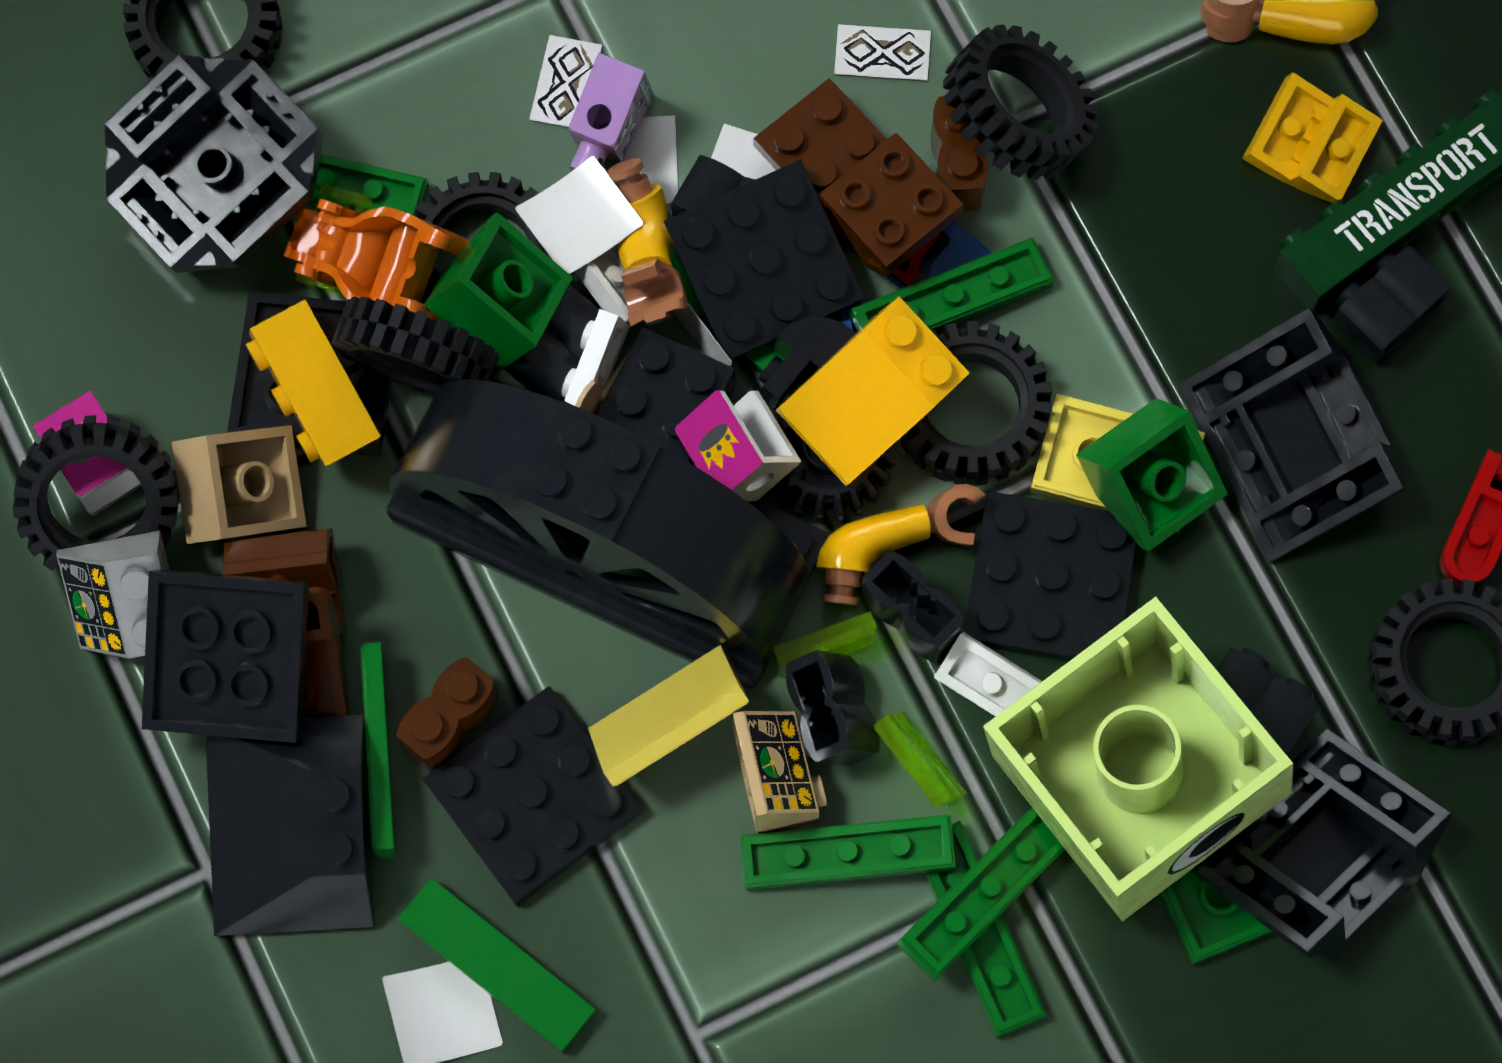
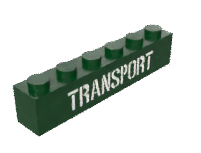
M1492 88L1484 93L1472 105L1473 112L1462 120L1457 115L1448 119L1433 134L1435 139L1423 148L1418 143L1408 148L1395 161L1397 167L1384 176L1380 171L1372 174L1357 188L1358 195L1345 204L1341 199L1335 201L1318 216V224L1307 232L1302 228H1298L1279 244L1278 248L1281 251L1274 270L1307 309L1311 308L1315 312L1353 282L1370 272L1373 265L1386 252L1391 249L1397 252L1502 175V91L1498 92L1496 88Z

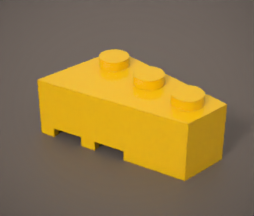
M306 299L250 328L249 336L252 341L245 345L260 372L268 368L278 386L271 389V392L284 416L287 417L294 413L302 427L303 432L296 435L310 463L320 459L323 466L326 467L381 437Z

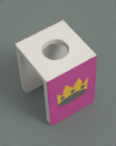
M88 391L34 424L33 428L40 439H42L43 433L50 428H53L55 432L60 430L62 422L73 418L75 425L83 423L84 416L96 415V423H107L108 417L92 392ZM80 458L61 469L75 494L92 516L142 487L132 471L123 464L109 458Z
M715 391L675 427L677 436L695 466L737 493L747 502L759 500L802 462L759 391H749L735 405L731 403L724 391Z

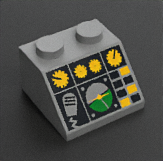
M154 531L57 550L56 556L80 649L127 659L145 656L149 571L154 569L170 570L161 532Z

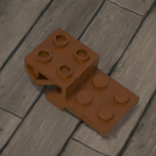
M830 78L753 138V146L775 170L800 159L802 160L842 250L848 253L857 252L866 267L884 277H887L962 216L963 203L897 133L886 139Z
M333 528L224 542L223 575L310 582L303 718L350 716L339 634L346 631Z

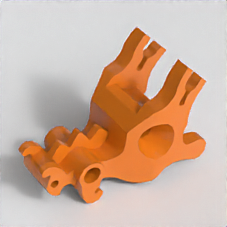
M320 198L317 208L321 212L318 213L304 207L299 211L293 233L283 255L286 258L299 262L294 270L295 273L332 287L337 285L347 300L351 299V297L359 299L361 297H369L374 301L376 299L385 300L392 306H395L397 303L406 306L409 311L416 313L419 310L427 313L431 319H439L434 313L426 310L427 305L421 303L438 253L440 251L456 257L470 241L469 239L392 207L383 206L360 214Z

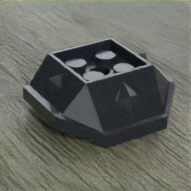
M178 55L105 123V146L107 147L106 199L176 273L239 268L314 198L324 134L254 60ZM221 161H227L224 172L218 177L210 178V172L214 165Z

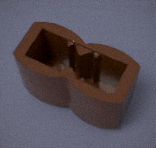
M944 96L938 97L934 106L931 129V149L937 162L936 175L963 203V211H977L981 208L988 173L986 156L984 158L975 151L980 145L976 137L968 142L962 137L960 133L967 125L965 123H953L950 114L957 107L946 106Z
M467 657L459 659L447 667L437 679L432 696L415 704L401 720L396 737L402 749L429 772L455 755L462 745L464 734L482 725L495 709L499 693L494 679Z

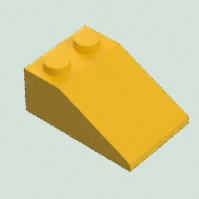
M899 296L872 318L783 402L776 411L841 482L847 486L931 411L969 374V371Z

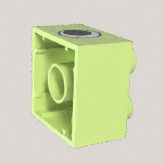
M1154 597L983 726L992 757L1122 922L1292 793V761L1157 597Z

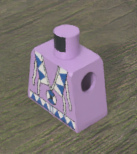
M598 52L569 124L568 130L575 144L579 146L569 167L572 171L591 156H594L601 166H603L606 158L616 162L624 160L654 98V93L645 71ZM609 124L604 129H599L601 126Z

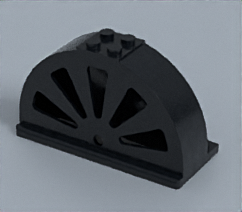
M644 327L641 328L597 415L564 400L561 402L535 392L505 385L492 378L491 381L460 379L442 384L434 395L389 481L392 498L387 506V514L393 524L691 663L721 645L730 658L742 687L748 689L758 685L816 568L819 551L830 535L829 532L759 500L747 502L737 493L695 466L677 436L675 427L713 392L724 391L730 399L735 390V368ZM482 496H485V497L490 498V499H492L493 501H495V502H496L499 506H501L511 517H509V516L506 515L504 512H502L500 509H498V508L495 507L493 504H491L490 502H488V501H487L486 499H484ZM554 523L572 530L590 541L585 555L579 554L567 546ZM640 568L651 573L661 581L616 574L612 571ZM699 617H702V618H706V619H708V620H711V621H713V622L716 623V624H713V623H711V622H709V621H706V620H704V619H701V618H699Z

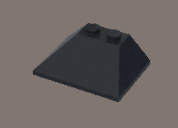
M1311 308L1304 310L1178 384L1202 432L1205 433V438L1269 563L1281 559L1406 489L1397 447L1349 356Z
M364 715L303 718L302 740L297 743L206 735L214 936L374 927L372 874H367L363 768H367Z
M1326 729L1292 761V793L1190 870L1308 958L1345 952L1417 883L1451 819L1449 811L1332 731Z

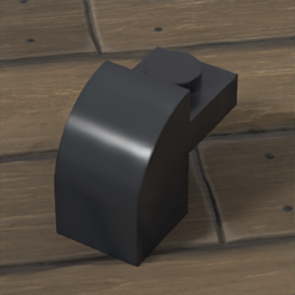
M825 317L804 318L785 327L777 335L772 348L785 359L782 360L776 355L758 378L764 384L760 394L769 409L774 412L777 404L779 405L804 374L810 378L856 333L846 325Z

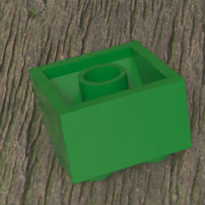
M496 212L443 271L425 305L438 318L449 322L450 327H460L468 331L470 336H477L485 341L484 344L495 348L494 351L499 354L496 366L502 370L536 347L573 277Z
M1158 398L1149 402L1076 454L1097 498L1137 544L1147 552L1228 495L1189 411Z

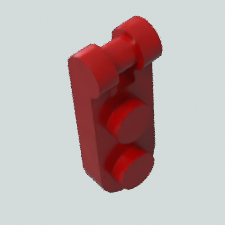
M1489 448L1481 461L1474 481L1441 552L1439 561L1441 572L1446 579L1452 578L1454 585H1460L1464 579L1475 581L1474 587L1484 582L1493 570L1502 550V492L1490 487L1493 479L1502 482V454Z

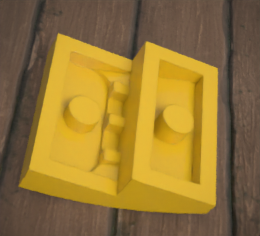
M1293 72L1285 77L1242 159L1284 183L1312 196L1334 203L1344 196L1383 120L1344 94L1332 98Z

